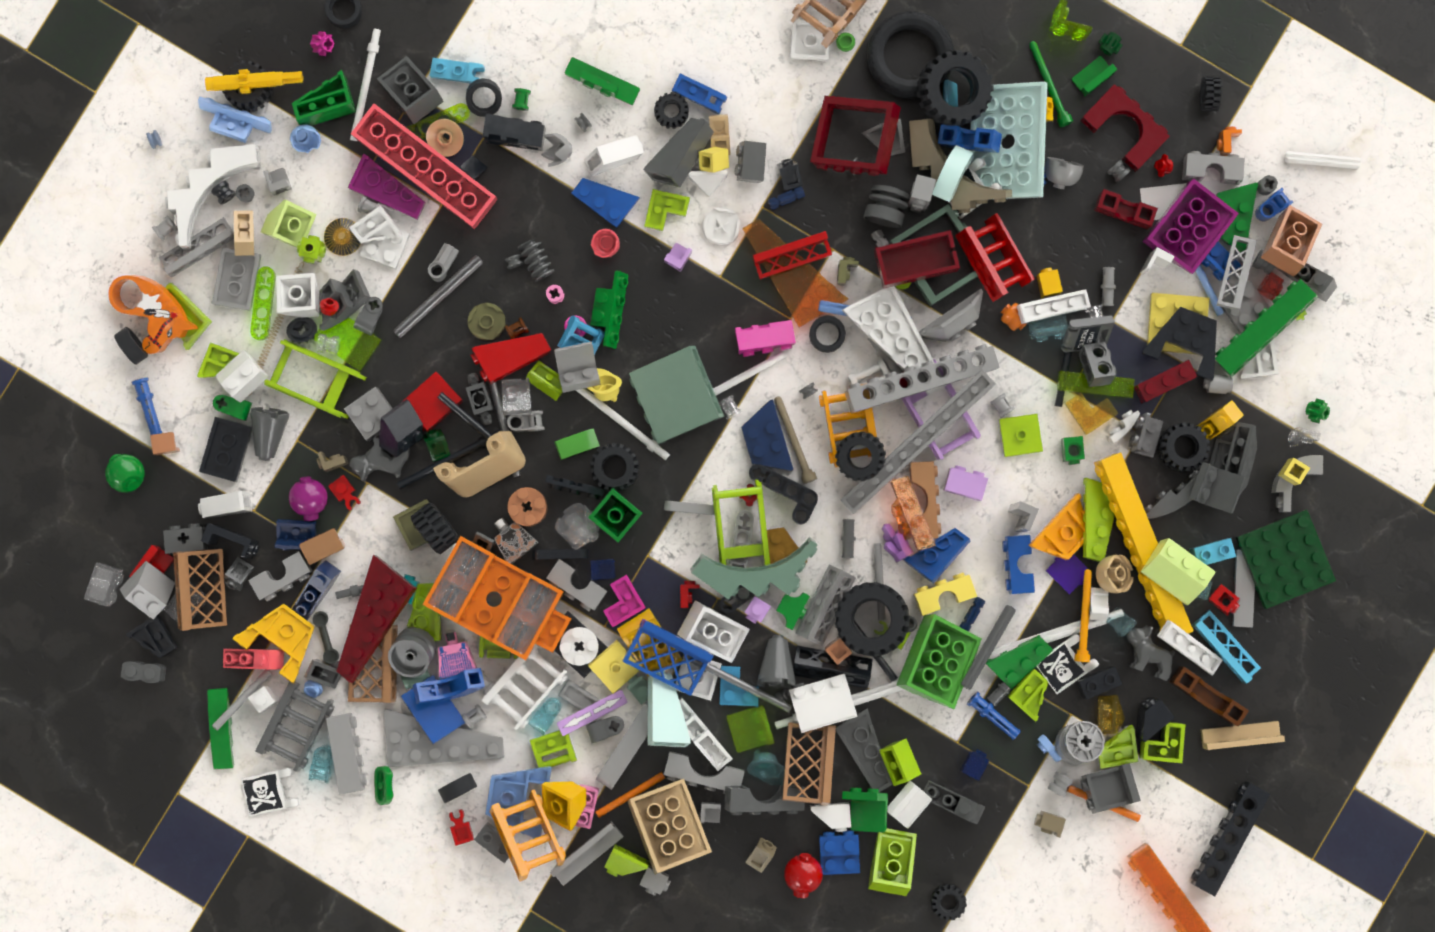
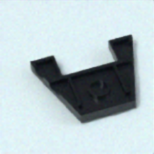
M1180 307L1145 347L1142 354L1158 360L1163 346L1167 342L1202 356L1203 358L1196 374L1199 377L1213 381L1217 320Z

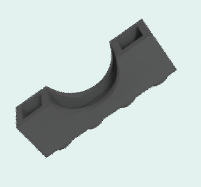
M794 784L787 789V796L795 797L800 793ZM744 785L725 786L724 809L731 812V815H742V812H749L751 815H761V812H768V814L776 815L779 814V811H786L787 814H798V811H804L805 803L782 800L783 785H780L773 797L762 801L756 800L750 788Z

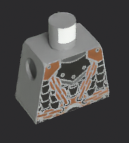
M502 517L494 523V526L500 532L494 540L506 562L510 564L515 563L539 544L532 535L516 522L509 526Z

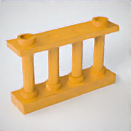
M864 389L863 396L866 399H870V392ZM824 390L821 391L822 395L819 396L820 407H824L831 446V452H828L830 464L834 463L836 468L839 467L836 465L837 458H835L837 453L836 441H841L855 432L871 433L874 437H877L872 408L852 414L851 412L830 415V403L847 401L845 393L827 396ZM856 418L865 419L866 427H863V429L833 434V422ZM867 447L850 451V458L868 456L872 459L871 452Z
M535 789L530 792V800L506 809L501 808L500 804L497 803L492 805L489 811L519 882L527 879L530 869L555 859L558 866H561L566 858L565 851L562 846L559 847L543 810L542 798L539 794H536ZM531 807L534 808L537 815L536 818L515 826H508L507 816ZM541 824L545 835L521 844L515 842L514 836L516 833ZM546 842L549 843L552 850L551 853L528 862L526 860L523 861L521 856L523 851Z

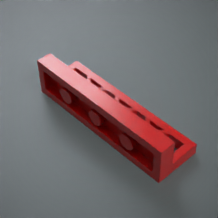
M824 231L753 255V261L759 279H763L832 256V252L828 243L827 233ZM824 242L827 253L819 255L813 252L817 244ZM802 249L809 252L807 259L803 261L795 258L797 252ZM781 256L791 258L788 266L783 267L777 264ZM768 262L773 267L770 272L762 274L759 264Z

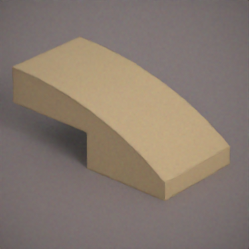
M728 114L709 116V124L714 131L710 138L711 147L728 149V155H731Z

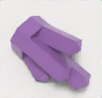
M890 524L883 525V538L886 541L884 549L893 556L896 563L913 553L904 530L898 529L895 532Z

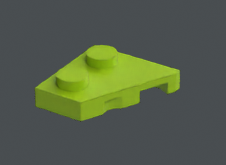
M210 342L197 377H216L239 353Z
M1033 669L1007 697L1036 722L1048 681Z
M1129 725L1104 743V749L1098 757L1101 769L1139 762L1133 725Z

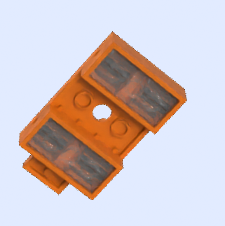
M462 536L458 539L422 604L527 661L536 644L553 653L571 621V618L555 610L564 593L562 590L506 562ZM490 592H498L502 597L501 603L496 607L488 605L486 601L487 595Z

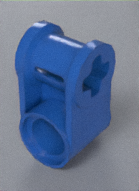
M1280 188L1268 200L1257 207L1255 216L1259 221L1265 222L1270 220L1294 203L1284 194L1283 188ZM1263 207L1269 210V215L1263 213Z

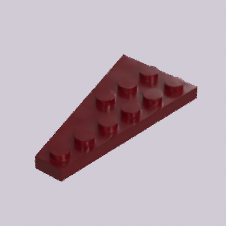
M377 555L372 557L336 670L349 683H354L417 589Z

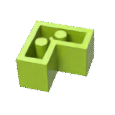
M1169 722L1161 729L1160 740L1141 741L1139 758L1143 760L1182 763L1186 724Z

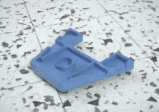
M547 766L492 775L485 814L492 818L489 811L491 806L497 803L500 804L501 808L506 809L525 802L529 782L537 784L550 782L552 767ZM525 810L507 816L506 821L508 825L515 826L528 821L523 819ZM540 824L520 833L527 834L534 839L541 836L542 826Z

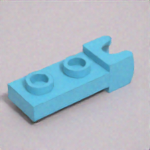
M433 58L430 77L471 84L479 79L475 77V74L477 72H484L485 67L479 63Z

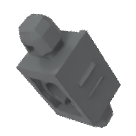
M471 373L468 375V383L471 386L466 387L473 414L475 416L481 415V423L487 426L492 424V417L489 412L494 411L486 384L484 382L479 383V376L476 373ZM476 391L484 395L485 400L482 405L485 407L481 408L480 404H476Z

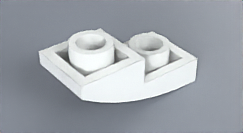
M1130 410L1122 415L1123 419L1119 421L1122 429L1117 427L1109 432L1111 436L1107 440L1110 445L1120 440L1133 427L1140 415L1138 410L1135 412Z

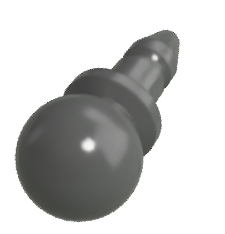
M804 683L796 684L795 687H791L790 689L804 686ZM783 689L782 692L774 694V697L786 703L792 700L789 692L790 689Z

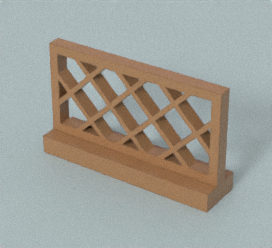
M222 549L173 552L178 629L184 631L196 628L226 626ZM217 553L218 561L212 566L206 559L210 554ZM196 555L200 562L193 568L188 564V556ZM203 562L211 568L204 577L196 571ZM213 571L219 575V581L215 585H212L207 580ZM194 573L202 579L196 587H193L189 581V578ZM204 581L212 587L206 596L198 591V588ZM214 590L220 594V600L216 604H213L208 599ZM195 592L203 598L197 606L191 603V596ZM205 601L213 606L207 615L199 610ZM215 610L221 613V622H213L209 618ZM198 611L204 618L199 624H192V616Z
M392 625L381 641L382 646L379 644L378 647L382 651V657L377 661L371 656L370 659L375 664L369 670L364 667L362 670L365 674L359 680L356 678L355 684L348 682V702H396L397 672L389 663L388 652L398 636V625ZM377 666L382 670V676L378 680L371 674ZM367 676L374 681V684L369 689L361 683ZM359 685L365 693L360 698H354V689ZM376 686L382 690L381 698H375L370 693Z
M788 723L782 800L828 806L831 799L836 726L828 725L814 729L822 731V739L816 743L809 735L814 730L804 732L805 735L797 741L792 736V728L800 729L799 723ZM805 737L813 744L807 751L799 744ZM797 745L803 755L795 760L790 751ZM815 747L821 753L820 758L816 762L808 755ZM804 756L812 763L805 771L798 764V761ZM794 764L802 772L795 779L789 774V768ZM813 766L819 772V777L815 781L806 773ZM803 775L811 783L804 790L796 782ZM792 784L800 791L795 797L787 796V789ZM812 785L818 791L817 799L809 798L805 793Z

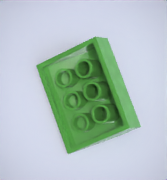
M936 614L924 615L896 685L915 695L955 709L963 689L961 682L973 663L982 638Z

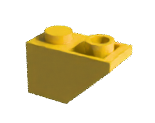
M1231 400L1197 426L1202 428V432H1206V439L1211 440L1235 424L1243 416V413Z

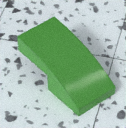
M594 428L555 441L561 460L600 446Z

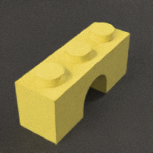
M963 572L954 575V580L946 582V579L935 582L936 586L928 588L926 585L917 588V593L913 595L921 616L941 609L938 600L941 593L945 591L953 593L957 603L977 597L970 575H964Z

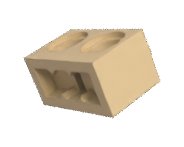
M233 211L235 256L254 255L253 211Z

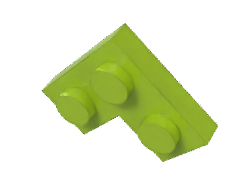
M653 189L644 227L663 231L667 213L686 217L690 197Z

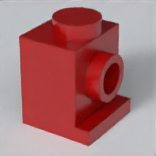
M1222 584L1209 598V602L1227 616L1230 612L1234 614L1240 607L1238 604L1240 598ZM1225 599L1230 602L1227 606L1222 604V601Z

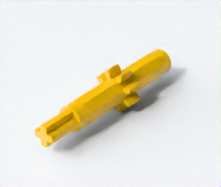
M248 69L239 70L237 75L205 78L207 91L240 89L242 94L251 93L252 88L303 83L302 71L250 73Z

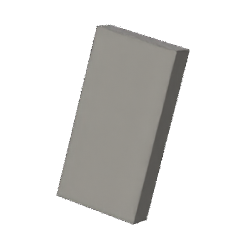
M569 679L558 695L579 710L600 700Z

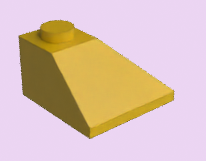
M572 781L542 783V807L547 819L569 831L573 830L586 806V788Z

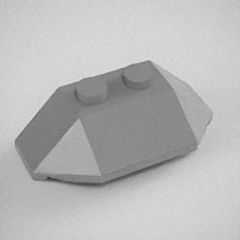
M979 289L920 330L921 338L942 342L950 339L952 342L961 336L960 331L963 329L968 331L977 325L975 321L979 318L983 295L982 289Z

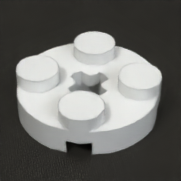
M576 627L568 630L563 635L560 642V651L568 663L582 666L595 659L599 644L596 635L591 630ZM582 641L584 643V650L576 651L575 642L580 643Z

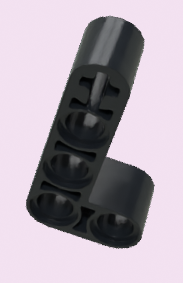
M755 464L750 468L749 477L752 481L759 480L762 486L797 503L792 513V520L796 524L802 525L809 520L818 501V495L815 491L763 465ZM759 468L761 469V474L765 476L766 472L770 473L766 483L762 482L764 478L761 476L755 478L752 471ZM771 477H778L780 485L772 487L769 483ZM789 485H794L797 488V493L793 496L787 493L786 489ZM810 493L814 496L815 500L812 504L805 503V494ZM797 511L805 512L806 519L804 521H798L795 518Z

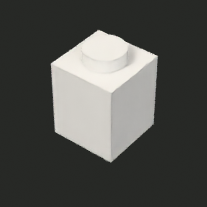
M269 685L263 686L248 697L258 713L266 711L279 701Z

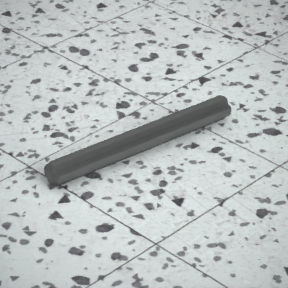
M1006 605L961 682L964 688L972 689L1016 612V609L1012 606Z

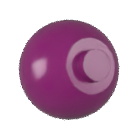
M302 477L290 489L289 504L297 514L303 515L304 521L319 519L318 513L327 504V491L319 481L311 479V477Z

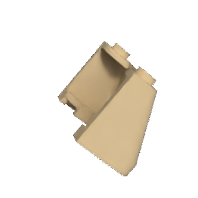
M499 431L487 440L486 446L490 455L468 467L461 468L455 466L454 463L445 462L433 469L437 477L459 496L467 498L522 469L525 465V456L511 431Z

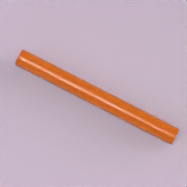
M660 772L595 811L599 818L629 799L634 798L664 780V774Z
M1073 785L1067 787V792L1085 800L1088 799L1086 791L1084 792ZM1123 807L1109 809L1136 822H1139L1141 818L1140 814Z

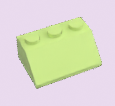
M1167 538L1160 540L1141 573L1181 602L1189 605L1207 587L1215 571L1173 540Z

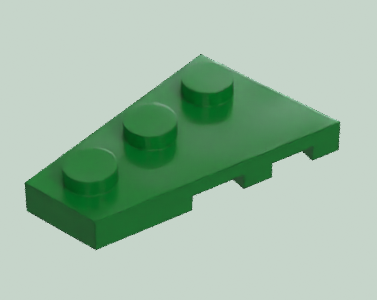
M1038 635L1019 644L1018 647L1008 652L1000 653V656L988 659L986 665L1012 689L1044 660L1053 649Z

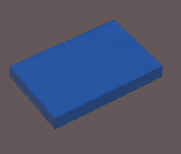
M432 675L423 682L435 681L437 679ZM413 688L401 695L402 700L432 744H435L465 724L464 719L451 700L417 704Z

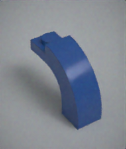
M481 668L463 670L445 679L415 683L413 690L417 704L427 702L438 703L474 693L484 688L485 684Z

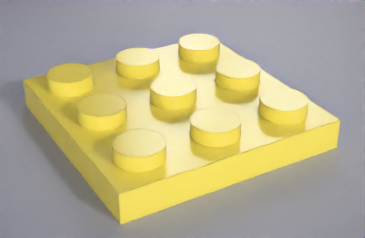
M1151 293L1147 345L1180 307L1208 317L1209 298ZM1165 342L1161 351L1198 355Z

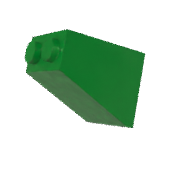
M612 488L588 518L619 542L642 515V512Z

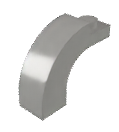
M1309 455L1296 458L1310 467L1306 475H1323V455ZM1278 472L1274 479L1271 493H1279V496L1276 498V507L1279 508V512H1291L1293 484L1278 476Z

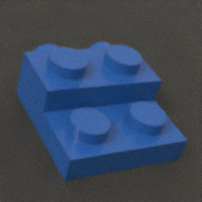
M852 830L843 831L842 834L826 831L823 832V835H819L820 865L823 875L860 873L858 833H854Z

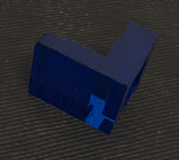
M614 559L590 561L592 580L614 579L616 577Z

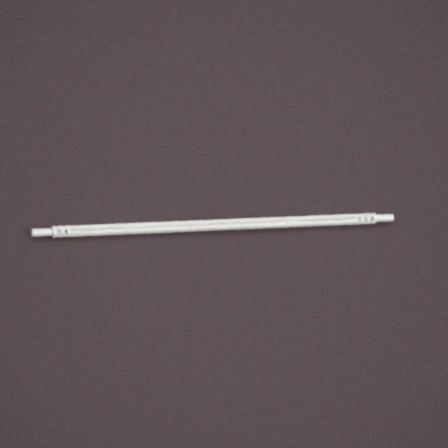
M1119 609L1110 612L1107 621L1123 617V610ZM1089 619L1088 630L1107 624V621ZM1081 620L997 647L993 650L989 659L1000 656V653L1008 652L1018 647L1019 644L1038 635L1049 643L1080 633ZM898 680L851 696L854 706L905 689L897 686ZM794 713L792 717L774 723L776 729L788 726V723H798L796 713Z

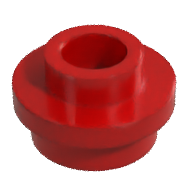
M326 298L320 301L319 307L324 315L332 316L338 311L339 304L332 298Z

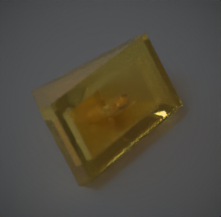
M1117 695L1099 696L1098 728L1102 731L1103 735L1117 734L1125 721L1119 697Z

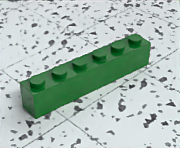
M1301 279L1298 282L1293 281L1287 287L1288 291L1283 296L1279 294L1272 301L1274 304L1269 309L1267 307L1258 314L1259 318L1255 322L1250 321L1244 327L1245 331L1242 334H1236L1229 341L1231 343L1226 348L1222 347L1217 351L1215 362L1231 378L1317 300V294Z

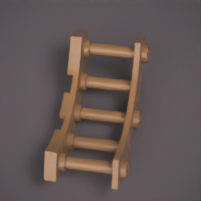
M805 0L801 5H796L792 11L794 16L790 21L794 23L799 17L804 19L823 34L824 39L821 45L828 48L838 37L839 31L847 27L867 0H837L847 10L842 17L840 15L836 16L817 0ZM809 6H812L832 21L834 26L827 28L807 13L806 10Z

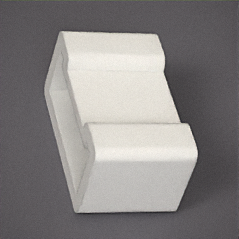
M1091 587L1089 619L1107 621L1109 616L1108 592L1102 588Z

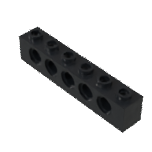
M1247 781L1239 786L1237 790L1238 796L1235 801L1230 803L1228 807L1229 813L1226 818H1222L1218 826L1220 829L1217 835L1212 836L1208 852H1204L1201 856V865L1191 875V884L1214 897L1218 893L1270 796L1268 792ZM1249 798L1251 806L1245 809L1243 802ZM1236 816H1241L1242 822L1236 826L1234 819ZM1227 833H1232V841L1226 843L1225 835ZM1218 850H1222L1224 853L1220 860H1217L1215 857ZM1209 867H1213L1214 874L1208 877L1206 871Z

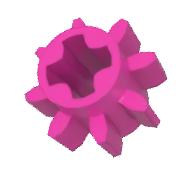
M319 31L318 35H312L313 38L310 45L314 53H319L321 56H326V52L332 53L334 47L332 35Z

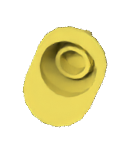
M597 368L601 385L588 387L587 389L592 391L600 401L611 400L616 402L619 387L622 384L621 378L605 369Z

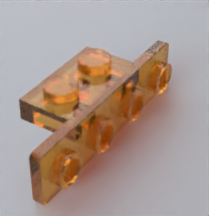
M905 476L892 480L890 483L897 499L891 505V512L898 522L899 533L903 534L905 540L913 539L917 551L934 547L935 542L909 477Z

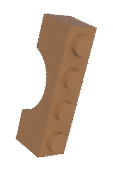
M934 461L909 463L910 483L919 486L923 490L927 501L923 514L912 521L914 540L937 539L938 535L941 534V523H937V515H940V504H936V496H939V486L935 485V477H938L937 465L934 466Z

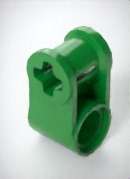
M217 395L213 399L215 410L247 421L252 402L243 400L240 403L226 395ZM223 400H224V402H226L227 405H226V406H223L222 409H221V405H219V401H223Z

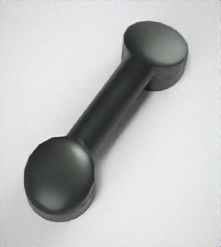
M323 611L316 612L313 616V623L319 628L324 645L323 659L328 664H334L339 659V653L331 645L326 627L328 615Z

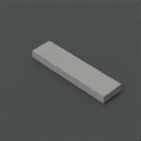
M1236 550L1234 594L1240 598L1238 603L1240 607L1233 614L1232 626L1253 628L1255 584L1242 551Z

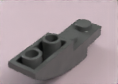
M1194 469L1188 475L1190 479L1185 484L1181 482L1174 489L1176 493L1172 490L1161 491L1155 497L1157 501L1153 505L1148 504L1144 508L1148 519L1167 515L1192 501L1190 495L1200 469Z

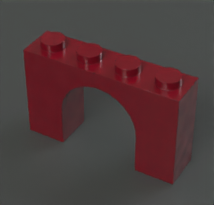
M1114 84L1080 121L1091 132L1095 133L1108 118L1114 115L1123 114L1131 117L1139 127V139L1136 145L1122 158V161L1136 172L1170 136L1167 134L1168 131L1164 126L1154 122V117L1150 113L1144 112L1136 100L1130 99L1122 87H1117Z

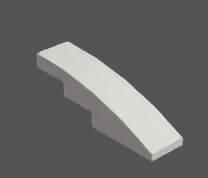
M680 697L679 702L691 740L716 770L719 771L733 758L685 700Z

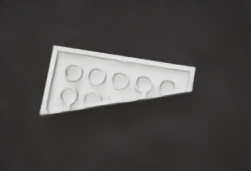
M894 286L881 289L842 310L902 370L914 366L915 369L921 368L922 363L931 360L933 364L935 363ZM936 368V375L942 377L938 368ZM918 373V380L924 383L925 375ZM944 385V386H941V387H937V388H934V389H931V390H928V391H925V392H926L928 395H930L931 393H933V392H935V391H937V390H939V389H941V388H943V387H945V386H947V385Z

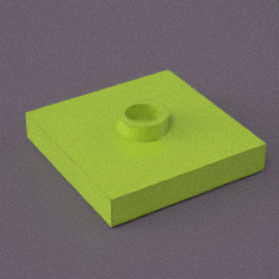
M1038 414L999 419L1004 457L1043 452Z

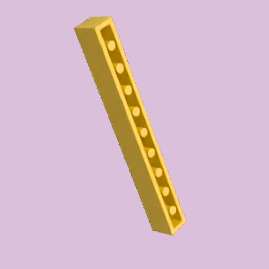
M1115 453L1094 462L1095 473L1100 477L1102 490L1108 497L1111 511L1115 514L1117 527L1123 534L1124 544L1130 551L1131 562L1138 571V579L1144 586L1146 599L1151 603L1152 613L1159 623L1160 631L1167 620H1170L1186 633L1193 632L1182 602L1141 573V570L1157 547L1158 542L1122 453Z

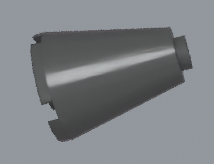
M253 407L250 414L255 456H258L259 460L270 461V458H274L289 419V413L275 408L263 410V407Z
M772 635V638L768 639L757 679V685L765 688V684H768L771 689H789L791 685L793 687L796 686L788 640L784 639L783 635Z

